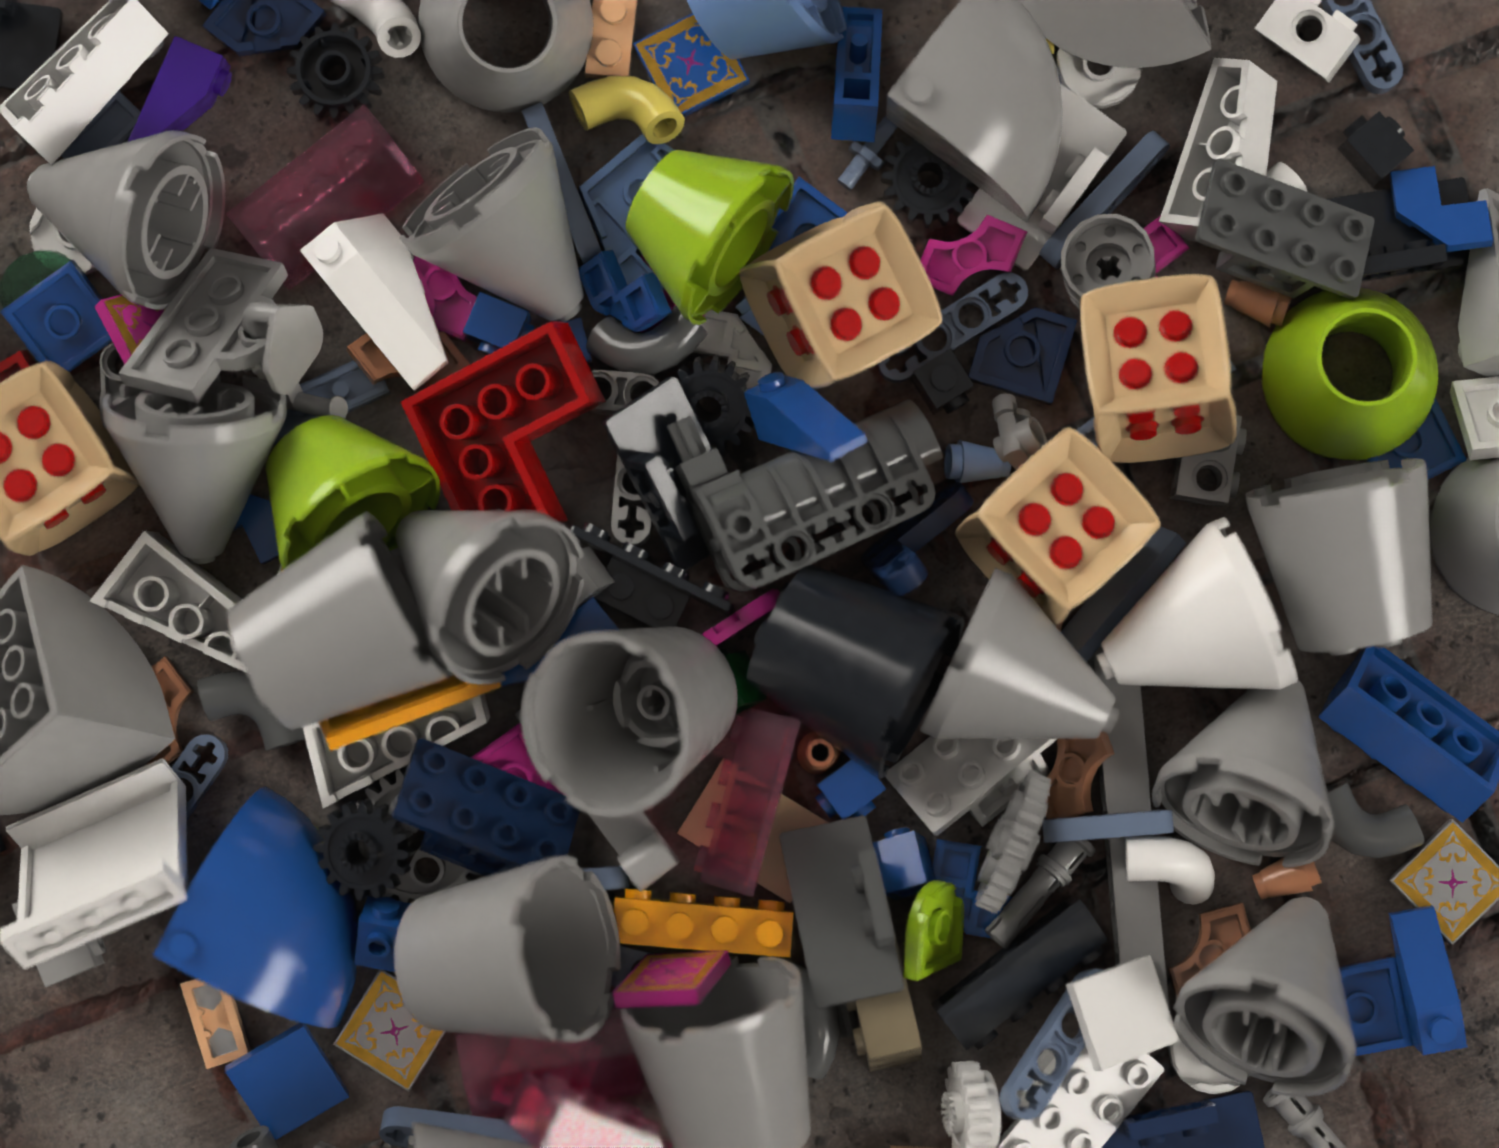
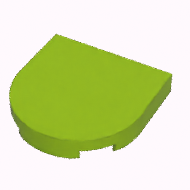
M932 880L925 884L916 896L907 922L903 978L918 981L962 959L964 903L962 898L956 897L954 891L956 887L953 883Z

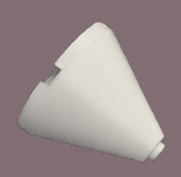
M1225 517L1210 522L1203 527L1101 642L1103 652L1096 655L1106 680L1115 677L1118 685L1280 690L1297 682L1295 666L1290 651L1283 648L1278 632L1281 628L1273 608L1237 534L1234 533L1227 536L1225 527L1230 525Z

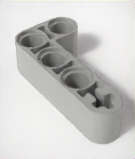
M593 370L591 372L596 382L609 384L612 388V393L605 403L590 411L599 415H611L632 401L631 395L635 388L643 385L652 388L659 384V382L653 376L644 373ZM617 453L611 528L620 544L624 545L625 542L640 547L649 540L653 521L646 509L637 507L636 518L639 524L644 525L643 530L636 531L634 538H627L626 531L620 528L621 523H628L630 515L629 506L621 507V501L634 505L643 504L639 494H630L624 489V479L629 474Z

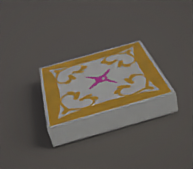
M1448 819L1387 879L1413 908L1434 906L1442 937L1451 945L1499 900V866L1454 819Z
M380 969L333 1045L409 1092L446 1031L432 1030L421 1025L407 1009L398 987L396 975L387 970Z

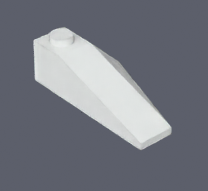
M383 213L334 222L300 251L415 391L449 364L435 320L431 316L424 295L425 290L413 262V254L400 240L401 234Z

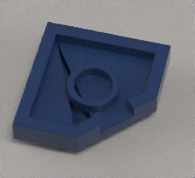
M222 0L202 27L238 56L300 49L303 45L300 38L302 36L309 38L314 32L315 27L321 23L327 14L312 0Z
M1035 307L1005 325L987 332L979 338L968 374L970 380L974 383L1051 405L1077 320Z

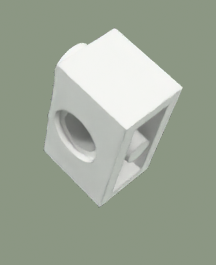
M1275 0L1256 25L1255 30L1329 83L1361 40L1359 35L1354 32L1357 24L1338 10L1332 16L1318 7L1322 0ZM1310 19L1320 21L1322 23V33L1316 40L1306 42L1300 39L1299 28L1302 23Z

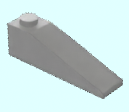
M1485 188L1479 191L1478 201H1487L1493 243L1492 247L1470 249L1458 323L1460 338L1458 354L1464 368L1487 377L1499 376V194Z

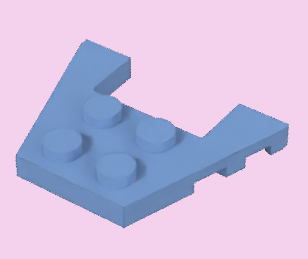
M643 133L584 182L578 190L604 251L613 249L627 285L643 274L653 272L637 255L639 249L626 231V219L630 206L640 186L652 169L667 154L675 150L664 143L659 145L648 142ZM659 281V283H660V285H661V288H662V290L664 291L665 288L663 287V285H662L661 282Z

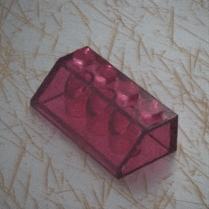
M364 104L227 212L226 215L262 259L283 263L288 274L283 284L288 290H291L315 271L300 251L305 245L334 222L381 213L385 215L423 185L425 181Z
M750 708L747 709L745 718L736 715L729 740L738 743L733 761L724 758L718 780L719 785L726 786L721 804L712 802L706 823L707 828L714 829L709 847L700 845L694 866V871L702 873L700 882L753 897L801 720Z
M616 1006L612 1007L606 1022L596 1034L578 1042L567 1043L471 1033H459L456 1036L462 1079L472 1116L498 1118L650 1092L625 1031L621 1009L619 1007L616 1008Z

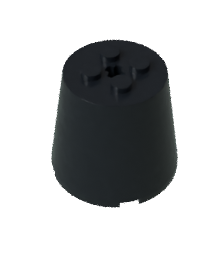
M809 564L804 566L790 583L787 582L784 585L769 619L764 620L759 627L753 642L756 644L748 667L747 683L878 778H883L889 770V766L884 763L887 759L893 763L897 762L926 714L944 678L937 670L944 654L949 657L954 655L962 634L964 618L953 612L902 595L897 596L893 592Z

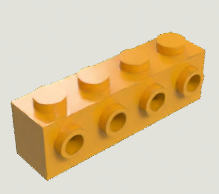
M625 888V896L617 895L614 899L613 912L617 923L620 944L703 951L728 950L729 953L790 958L794 912L793 910L785 909L784 901L758 900V907L740 906L741 898L714 896V903L696 902V894L670 892L669 900L651 898V890L640 891L639 889Z

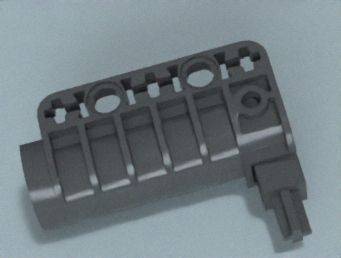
M905 399L853 423L865 433L867 443L832 462L793 450L742 474H739L738 470L728 474L717 447L707 452L691 415L668 425L669 433L683 463L675 467V470L687 493L686 498L692 507L693 519L724 585L731 591L740 593L763 586L928 509L934 501L935 489L925 466L942 459L943 456L935 434L919 407L910 399ZM922 486L924 494L918 497L915 487ZM906 493L908 500L894 507V503L890 498ZM871 499L877 500V504L881 503L885 511L881 512L884 516L882 522L880 521L879 510ZM862 506L870 513V524L862 516ZM851 508L854 522L861 530H856L855 526L852 527L848 521L851 518L848 514ZM839 523L842 529L841 533H835L825 540L814 543L810 535L819 533ZM794 537L799 538L804 544L805 548L803 549L805 553L803 557L800 545ZM782 542L787 543L792 549L791 561H788L782 555ZM771 546L773 557L779 566L774 564L770 559L769 550ZM756 560H761L764 568L757 569L744 576L742 567ZM730 572L732 573L735 580L731 579Z

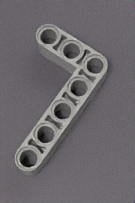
M520 709L515 715L522 724V709ZM644 811L617 817L601 816L587 812L618 853L617 861L640 891L644 890L679 863V858Z

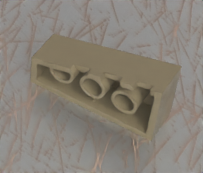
M896 936L895 947L904 983L903 991L846 1003L848 1012L856 1010L860 1027L852 1029L858 1056L866 1054L870 1072L922 1060V1045L906 978H903L904 969Z

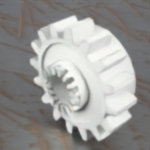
M952 1062L951 1067L947 1069L948 1078L945 1079L947 1092L943 1093L941 1099V1107L945 1109L941 1111V1115L945 1114L942 1122H944L943 1126L948 1133V1137H952V1148H996L1000 1138L1001 1112L998 1091L992 1074L987 1070H980L979 1062Z

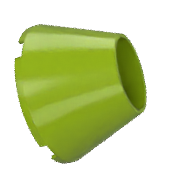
M684 150L670 152L648 174L630 206L626 219V231L686 320L695 325L706 323L707 319L703 317L704 314L711 309L719 314L743 289L739 271L742 267L747 266L750 262L766 253L773 244L778 231L773 229L772 225L779 209L785 212L789 209L794 190V178L790 171L779 165Z
M1360 288L1358 297L1352 300L1326 290L1302 300L1287 312L1282 327L1276 325L1263 354L1262 389L1269 411L1276 423L1298 445L1314 454L1329 459L1367 460L1386 454L1399 447L1424 423L1432 408L1437 392V357L1432 341L1424 326L1400 302L1390 296L1370 289ZM1339 332H1357L1369 336L1382 346L1390 359L1393 371L1391 389L1385 399L1372 402L1357 401L1346 397L1333 387L1326 377L1322 365V348L1326 337Z
M335 415L316 417L295 427L276 444L266 463V477L277 548L283 570L353 519L366 512L372 514L384 526L387 536L383 537L382 540L389 550L392 551L398 548L395 536L400 521L413 511L427 510L429 506L431 509H435L440 496L439 477L425 459Z

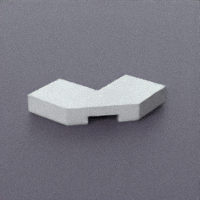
M712 309L704 316L707 319L706 323L701 325L708 332V335L694 352L727 358L728 364L731 361L736 362L734 371L739 375L748 372L750 375L746 383L747 388H753L758 385V380L761 377L771 373L772 364L756 344L739 316L722 311L718 314Z

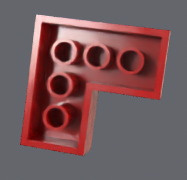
M550 321L404 399L400 403L429 464L439 477L440 487L451 510L538 512L548 515L560 524H563L568 519L531 441L600 406L606 401L567 322Z

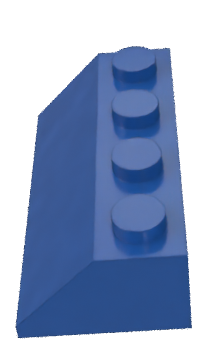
M1375 646L1362 648L1330 692L1318 718L1327 723L1333 731L1342 734L1361 748L1370 758L1377 760L1398 775L1404 783L1413 786L1436 803L1441 810L1451 814L1463 823L1496 790L1499 782V731L1386 648H1377Z

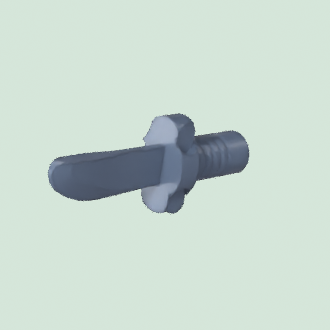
M885 116L876 127L875 142H866L863 146L857 141H853L848 149L855 157L837 181L851 191L869 166L879 171L884 161L877 154L898 127L886 119Z

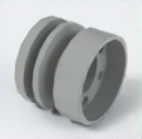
M1097 214L1081 221L1068 234L1061 251V270L1064 285L1071 302L1080 310V298L1089 291L1118 283L1156 278L1154 247L1147 232L1139 224L1119 214ZM1113 266L1117 267L1118 278L1109 276L1106 281L1103 280L1102 269L1110 271Z

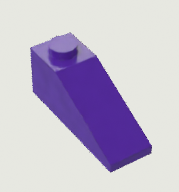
M174 36L128 141L166 131H184L213 107L218 95L222 97L228 90L232 78V73L229 72L231 66L224 56Z

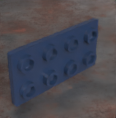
M419 738L414 745L392 817L395 820L426 832L422 839L420 851L487 877L549 857L567 856L580 809L565 801L568 798L565 795L426 739Z
M1247 1090L1128 1115L1102 1148H1265L1254 1096L1252 1092Z

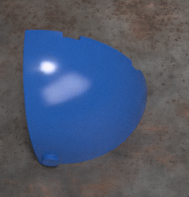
M264 786L245 802L210 851L186 892L187 900L179 904L153 956L226 994L273 1014L311 1026L335 1028L340 1025L349 1005L357 974V965L354 964L358 915L353 893L351 891L342 896L339 894L341 886L339 881L328 884L326 878L330 871L328 868L321 869L318 864L319 861L324 859V853L313 850L314 845L325 841V839L317 832L318 829L311 823V820L286 798Z

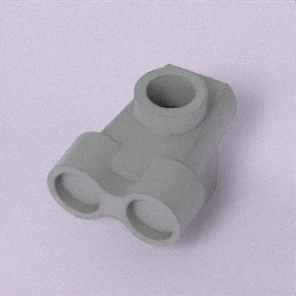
M1000 394L992 400L994 419L998 424L1000 435L993 439V445L998 457L1003 462L1008 461L1018 470L1033 454L1047 444V439L1038 420L1031 416L1027 409L1018 408L1016 398L1013 395Z

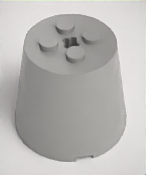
M1407 458L1401 460L1402 467L1389 468L1388 460L1330 468L1284 479L1286 488L1272 491L1271 485H1263L1245 494L1250 516L1299 650L1306 652H1330V655H1343L1352 653L1358 648L1369 646L1377 648L1398 645L1402 643V639L1421 633L1432 626L1428 477L1425 460Z
M368 512L353 519L228 610V624L233 639L232 646L252 681L257 698L289 730H296L442 681L452 675L450 671L438 662L430 648L399 549L389 550L382 540L383 537L387 536L386 529L378 519Z
M681 627L596 631L583 633L564 640L546 653L547 656L541 662L536 672L530 675L526 684L521 713L522 730L528 753L545 782L550 780L568 797L565 801L583 811L601 816H627L643 811L662 800L723 740L730 730L736 715L737 687L733 672L725 656L710 640L695 631Z
M569 856L549 857L416 899L407 908L400 921L394 950L395 973L402 999L412 1016L426 1028L438 1031L567 1043L590 1038L606 1022L614 1005L613 994L609 993L612 972L620 971L621 962L618 928L608 895L593 871L584 872L577 865V859Z
M729 956L731 966L699 1005L621 1008V1017L625 1031L673 1148H802L808 1141L811 1126L803 989L801 975L795 965L786 960L771 956H761L758 959V963L739 964L738 956Z

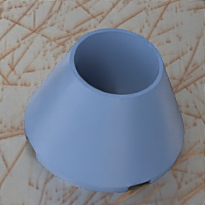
M687 0L693 15L707 37L721 53L733 60L833 44L844 38L840 33L846 30L845 17L839 0Z

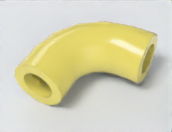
M608 76L587 82L569 91L574 111L586 131L617 119L630 120L640 128L648 142L660 145L674 139L684 127L685 119L675 102L659 86L635 76Z

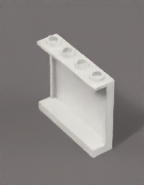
M164 758L6 826V832L21 848L17 921L0 928V943L24 969L187 900L186 786Z

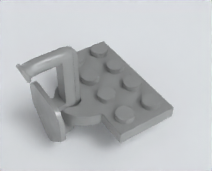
M215 248L209 249L119 372L126 386L198 403L221 370L240 371L260 364L272 390L275 393L286 395L287 409L319 417L335 415L344 419L348 413L347 402L342 396L336 395L330 399L303 393L299 381L320 352L323 342V328L313 306L306 304L276 305L272 300L288 277L283 263Z

